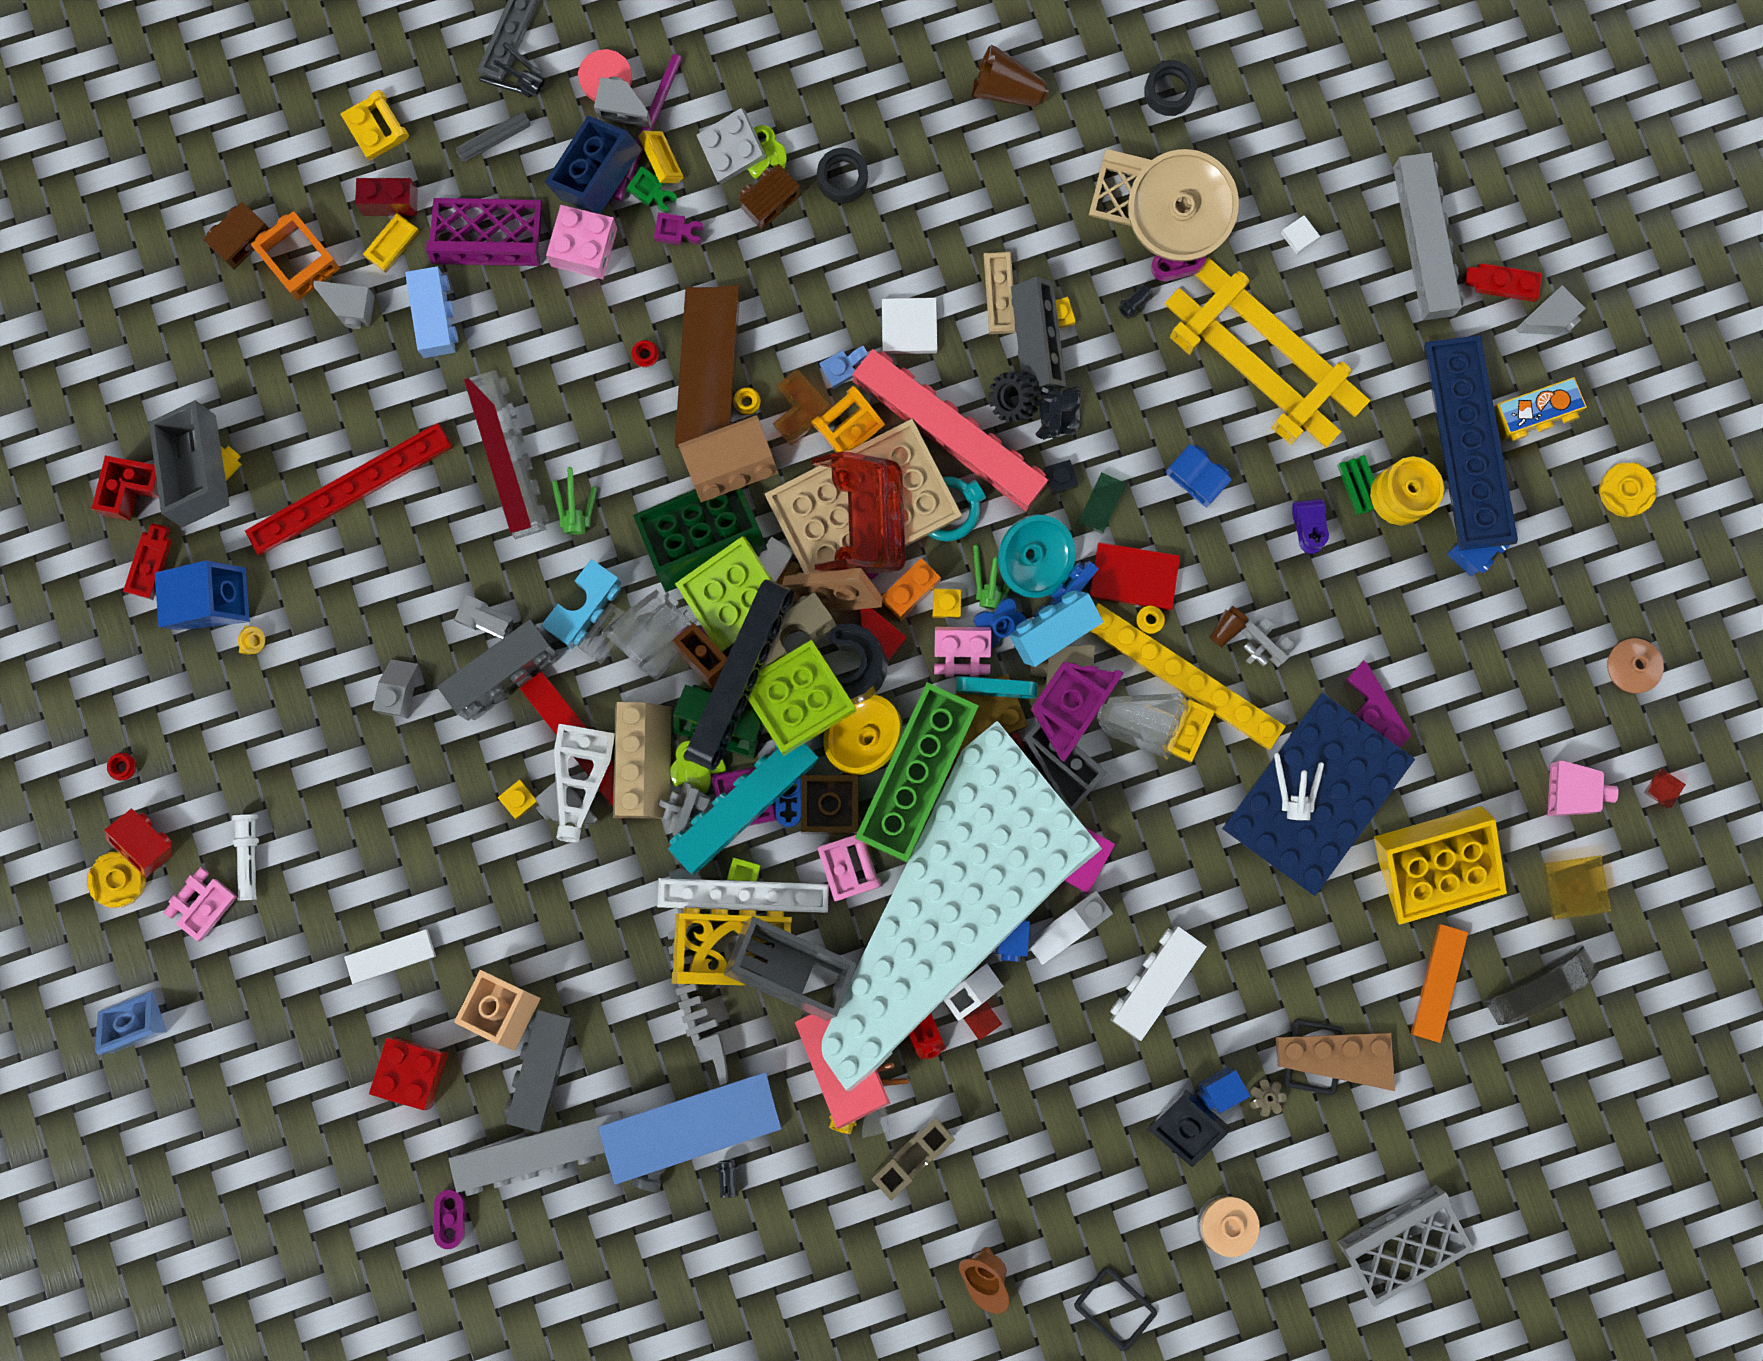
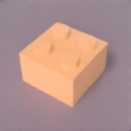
M480 970L454 1023L500 1046L515 1051L541 998Z

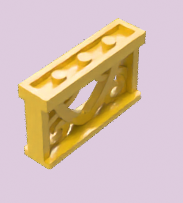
M683 908V913L675 914L672 984L745 985L723 975L727 962L721 954L711 950V948L719 939L732 930L740 935L744 925L741 922H746L753 916L791 933L792 917H784V911H767V916H756V910H739V915H728V909H711V914H700V908ZM709 921H725V923L713 930ZM692 923H699L704 928L703 933L700 935L693 932L697 940L703 941L700 946L692 944L686 937V930ZM751 936L752 939L758 942L766 943L761 939ZM685 947L696 952L688 972H684ZM746 953V955L750 957H755V955L751 953ZM707 955L717 959L718 967L715 970L709 969L708 963L712 960L705 959ZM757 957L759 961H762L764 963L767 962L766 960Z

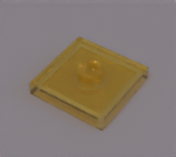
M1601 855L1542 864L1553 920L1612 912Z

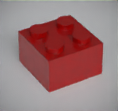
M397 1037L386 1038L369 1095L423 1111L431 1109L449 1053Z

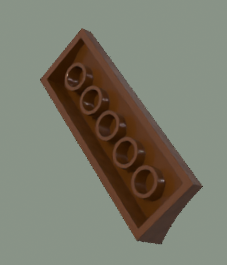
M739 284L720 287H685L675 448H679L678 444L732 424L740 307Z

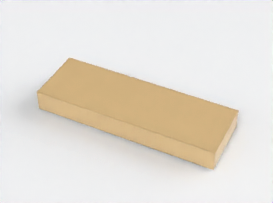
M1011 252L984 253L989 334L1016 333L1014 309L1011 303V286H1013Z

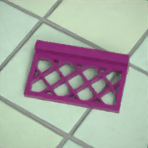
M434 198L430 239L426 244V252L431 264L539 266L542 201ZM440 207H452L456 211L446 220L439 215ZM471 208H479L482 213L473 220L465 214ZM498 208H505L510 213L498 221L492 213ZM524 209H535V215L527 221L519 213ZM459 217H462L468 224L457 232L450 224ZM488 217L495 225L484 233L477 225ZM515 217L522 225L511 233L504 225ZM445 228L453 234L447 241H437V235ZM472 229L480 235L474 242L466 241L463 238ZM499 229L508 236L501 242H493L489 238ZM528 230L533 235L532 243H521L517 237Z

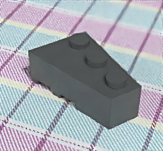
M1039 722L1034 725L1022 740L1042 776L1072 812L1107 773L1106 770L1077 745L1065 762H1063Z

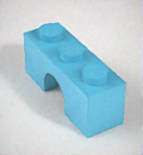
M592 559L575 580L576 584L586 591L587 599L584 606L578 610L570 611L557 604L541 625L545 631L571 649L575 645L580 646L588 635L586 630L592 622L596 624L604 614L603 607L609 600L612 602L621 591L619 587L621 581L618 577Z

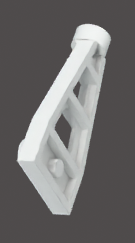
M564 724L558 725L553 753L559 815L556 837L558 840L572 843L579 842L580 828L611 760L615 733ZM570 757L593 761L594 767L587 780H576L569 776L568 760ZM568 787L585 790L586 794L580 808L567 806L566 791ZM567 823H573V824L575 825V827H574V826H567V825H565V824H567Z

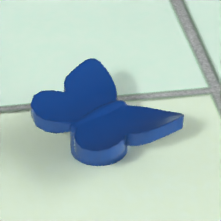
M1005 598L999 602L996 611L993 613L989 611L979 612L975 615L973 621L977 627H991V649H993L999 643L1001 637H1008L1016 631L1018 624L1027 619L1021 612L1016 611V603L1013 599Z

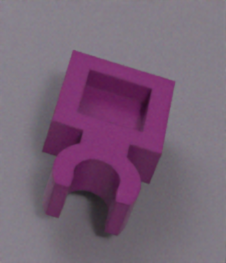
M658 212L654 241L681 246L682 239L685 238L692 244H701V237L693 236L692 232L694 230L703 231V223L693 221L685 224V216Z

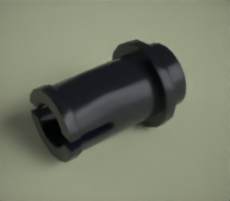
M1141 285L1129 298L1120 301L1121 305L1118 309L1127 319L1136 317L1137 311L1153 298V294L1148 287Z
M735 1160L718 1161V1167L715 1168V1171L719 1172L720 1198H726L727 1195L728 1198L739 1195L736 1179L738 1165H735Z

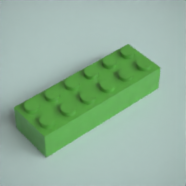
M928 682L926 683L856 834V840L906 863L908 862L977 712L978 705Z

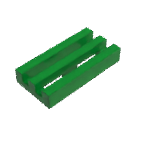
M1365 455L1337 465L1356 516L1375 510L1358 468L1359 464L1371 494V485L1374 477ZM1351 467L1358 489L1364 501V508L1361 507L1357 493L1355 491L1349 472L1347 470V468Z

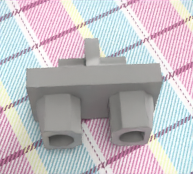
M1265 616L1256 623H1251L1242 632L1250 641L1243 647L1251 654L1246 661L1251 664L1256 659L1262 666H1265L1270 660L1279 667L1289 658L1287 654L1292 649L1294 643L1285 635H1282L1273 643L1266 635L1275 626Z
M684 782L680 794L672 791L669 800L660 799L659 805L665 808L662 818L670 821L667 829L673 832L674 836L681 830L684 833L693 826L691 821L694 818L689 817L692 808L704 811L710 798L699 791L693 784Z

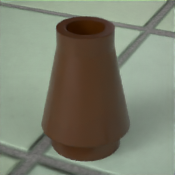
M1231 606L1229 610L1225 609L1209 638L1222 648L1228 641L1247 627L1245 624L1249 619L1237 608Z

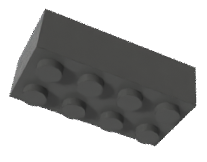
M529 619L438 685L437 688L457 715L467 721L471 718L476 720L487 712L486 707L493 702L496 704L502 702L510 695L508 691L517 685L522 687L531 680V675L537 670L541 669L543 671L549 668L555 662L554 658L558 654L541 630Z

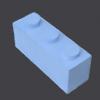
M438 266L405 272L417 350L423 358L456 353L454 343H458V334L455 326H451L450 317H454V309L451 300L447 301L446 292L450 291L447 275H443Z

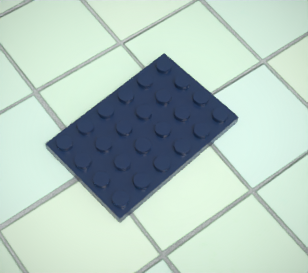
M1320 693L1277 752L1280 755L1289 801H1291V796H1299L1301 772L1303 770L1307 771L1305 796L1309 799L1318 764L1320 762L1324 763L1314 802V812H1310V820L1287 819V811H1282V796L1275 758L1273 757L1221 828L1313 896H1316L1415 761V758L1324 693Z

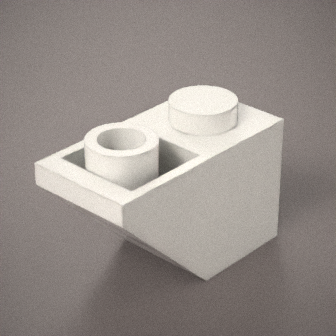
M986 963L964 979L943 1001L959 1021L1004 986Z

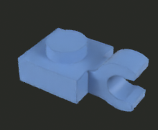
M864 346L854 350L849 356H846L842 350L819 364L832 388L835 389L853 378L854 368L862 363L868 353Z

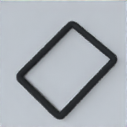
M1296 1019L1293 1022L1291 1037L1297 1036L1298 1025L1339 1032V1035H1345V1030L1340 1026ZM1286 1068L1284 1083L1287 1087L1328 1095L1336 1093L1338 1079L1332 1078L1331 1089L1290 1082L1292 1069Z
M1105 1267L1074 1304L1075 1309L1122 1351H1127L1157 1315L1156 1308L1110 1267ZM1107 1273L1151 1312L1125 1345L1080 1306Z

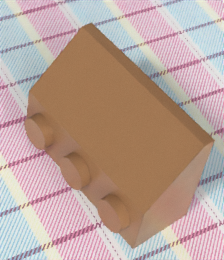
M757 415L678 444L700 502L716 498L722 494L778 474Z

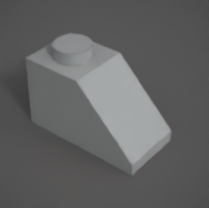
M614 76L609 78L600 77L594 104L597 118L650 128L651 120L649 113L628 82Z
M314 281V288L344 326L352 329H360L361 326L370 327L375 295L369 287Z
M1562 285L1515 330L1518 333L1558 335L1564 328L1570 331L1582 320L1578 315L1586 308Z
M391 659L378 682L372 710L379 714L408 719L419 664Z
M555 781L539 794L535 800L539 803L536 809L545 820L551 818L553 821L559 822ZM568 787L566 791L567 806L580 808L583 800L572 787ZM589 808L583 824H599L600 820Z

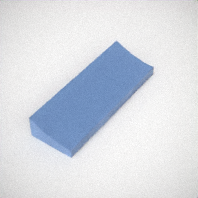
M765 1072L599 1126L597 1129L613 1183L616 1185L781 1130V1125L771 1094L767 1073Z

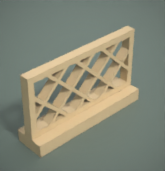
M1106 149L1089 216L1131 226L1129 218H1126L1121 210L1128 205V200L1119 205L1112 192L1125 185L1130 194L1131 187L1128 182L1135 179L1151 160ZM1106 170L1117 172L1122 182L1109 189L1104 181ZM1123 174L1129 175L1130 177L1126 179ZM1103 186L1105 192L1100 194L1101 187ZM1108 195L1115 208L1107 213L1097 211L1098 200ZM1118 211V213H1119L1120 216L1113 215V214Z

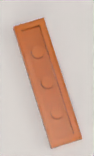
M1438 924L1411 1035L1441 1043L1468 932Z

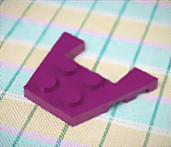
M1363 660L1346 679L1352 687L1367 699L1354 715L1400 748L1411 735L1369 665Z

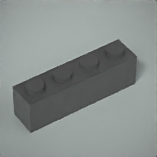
M1034 277L1011 286V303L1014 309L1015 332L1017 334L1021 371L1028 372L1027 375L1034 377L1032 382H1038L1039 384L1035 389L1036 391L1041 390V393L1042 387L1048 389L1066 387L1053 281Z
M542 1009L537 1010L536 1015L533 1014L528 1024V1031H531L528 1043L524 1042L520 1053V1059H523L521 1071H516L512 1082V1087L516 1088L513 1099H508L504 1111V1116H508L506 1124L539 1133L544 1131L575 1018Z

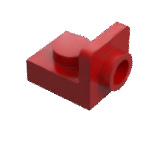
M931 1013L909 1034L919 1060L935 1058L941 1051L946 1049Z

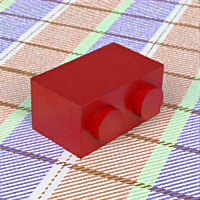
M131 808L104 830L105 837L132 866L147 878L172 857V841L165 833H157L151 827L153 825L144 813L137 814Z

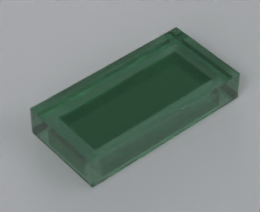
M1101 472L1078 523L1103 534L1126 483Z

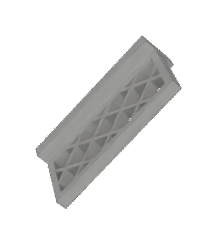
M1437 1185L1337 1241L1370 1303L1374 1307L1474 1250L1450 1205L1451 1201L1447 1193ZM1444 1209L1448 1215L1445 1227L1433 1225L1434 1214ZM1416 1224L1424 1226L1420 1242L1407 1238L1410 1227ZM1430 1228L1443 1232L1439 1247L1426 1244ZM1449 1234L1459 1236L1463 1246L1454 1251L1446 1250L1445 1247ZM1389 1239L1399 1241L1395 1256L1382 1253L1384 1243ZM1405 1243L1418 1246L1414 1261L1401 1258ZM1424 1248L1437 1252L1435 1261L1430 1265L1420 1263ZM1365 1253L1374 1255L1370 1270L1360 1268L1356 1258ZM1380 1257L1393 1260L1389 1276L1376 1272ZM1399 1263L1412 1266L1410 1276L1404 1280L1395 1278ZM1374 1277L1387 1280L1385 1290L1375 1296L1371 1290Z

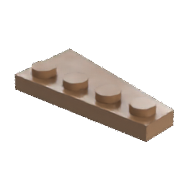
M1391 1033L1276 1037L1278 1067L1395 1091Z

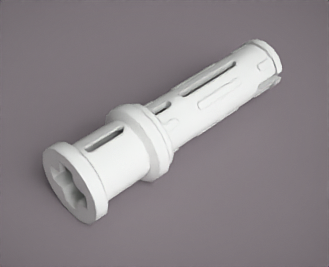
M257 814L232 816V820L235 821V839L232 840V844H234V847H237L238 901L257 900L255 846L259 843V839L256 838L255 820L258 819Z

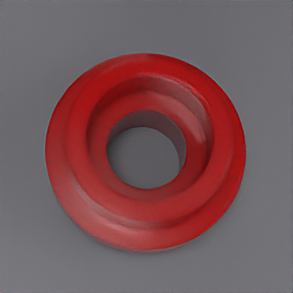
M642 340L633 346L631 356L636 365L647 368L657 362L659 351L653 342ZM649 351L650 356L644 359L641 357V353Z
M116 753L108 760L107 772L115 780H128L136 771L135 759L127 753ZM125 762L126 769L120 772L119 765Z

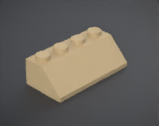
M642 702L616 703L613 818L664 819L662 817L665 808L661 807L659 802L660 799L669 800L672 707Z

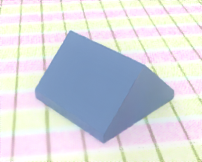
M152 991L98 1011L95 1052L98 1055L112 1054L167 1032Z

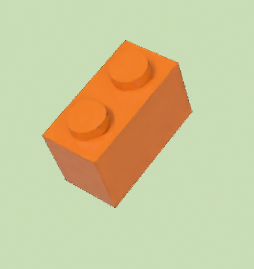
M920 558L882 595V603L901 622L940 584L941 577Z

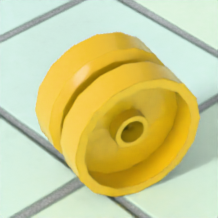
M1412 456L1402 458L1378 474L1371 485L1370 497L1374 509L1381 518L1390 524L1403 526L1416 522L1438 508L1443 499L1444 484L1441 474L1433 464L1423 458Z

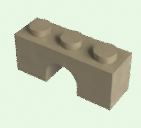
M815 592L811 595L802 596L796 601L795 606L788 610L763 669L788 654L784 649V642L790 633L795 631L805 632L815 643L837 626Z
M933 1116L871 1176L872 1181L892 1201L913 1181V1178L930 1161L935 1160L955 1141L954 1136Z

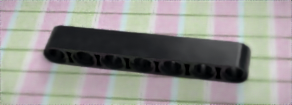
M768 579L761 583L687 747V760L710 770H715L720 764L790 608L794 596L793 589Z

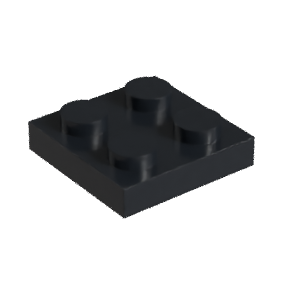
M1185 1089L1150 1124L1148 1130L1193 1167L1229 1133L1231 1127Z

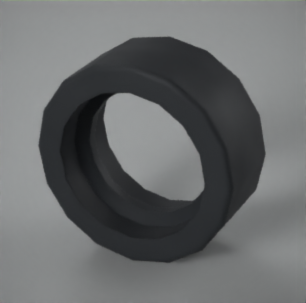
M1166 60L1157 64L1150 71L1144 87V96L1148 106L1156 113L1164 116H1176L1185 112L1191 106L1197 90L1196 76L1191 68L1177 60ZM1165 75L1180 78L1186 86L1185 96L1178 101L1162 99L1155 91L1156 81Z
M844 147L835 148L825 153L819 161L817 168L819 189L832 202L843 204L858 199L866 190L868 183L867 164L861 154L853 149ZM838 162L851 163L858 170L859 176L856 184L848 189L834 188L827 181L829 167Z

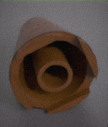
M991 45L983 56L978 68L980 70L978 78H975L971 91V96L976 99L1037 107L1039 103L1043 104L1045 102L1049 88L1045 87L1046 81L997 46Z

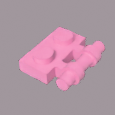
M935 627L934 654L935 657H945V663H934V674L945 675V677L970 675V677L979 678V675H990V664H979V657H991V627ZM954 657H970V664H954Z
M202 867L194 875L190 874L185 880L187 884L178 895L174 894L168 901L170 903L163 912L171 919L174 918L178 911L182 913L183 916L176 924L199 942L205 938L238 897L217 879H212L206 886L203 881L209 875V872ZM195 891L198 892L200 895L189 906L187 903L188 899Z

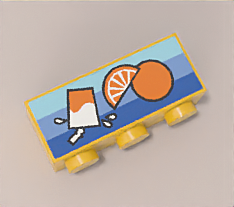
M1575 377L1498 403L1494 407L1501 441L1511 438L1514 442L1527 437L1529 431L1537 429L1538 433L1551 429L1554 427L1553 423L1561 420L1563 424L1572 422L1580 418L1579 413L1587 408Z

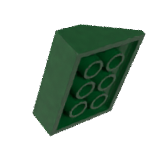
M742 488L704 502H700L696 489L633 515L665 593L676 589V582L742 536L746 537L756 554L768 550Z

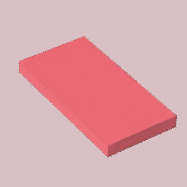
M810 1014L796 1021L795 1024L836 1128L840 1129L891 1104L877 1069L850 1092L845 1090L822 1055V1039L831 1019L826 1021Z

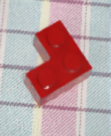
M105 455L91 509L106 517L131 521L137 495L159 499L155 465Z

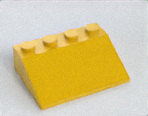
M1482 806L1374 837L1378 862L1399 925L1507 894L1496 820Z

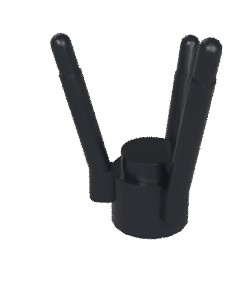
M504 42L503 46L529 71L524 69L520 73L498 60H494L493 63L518 78L517 84L521 87L482 76L479 77V81L520 93L528 98L531 95L537 97L545 83V77L541 76L542 71L534 67L508 42Z

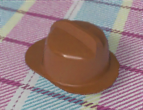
M984 1247L970 1259L961 1261L959 1271L973 1301L987 1312L994 1314L1005 1312L1009 1307L1010 1300L1004 1284L1007 1272L1004 1262L996 1255H993L989 1247Z

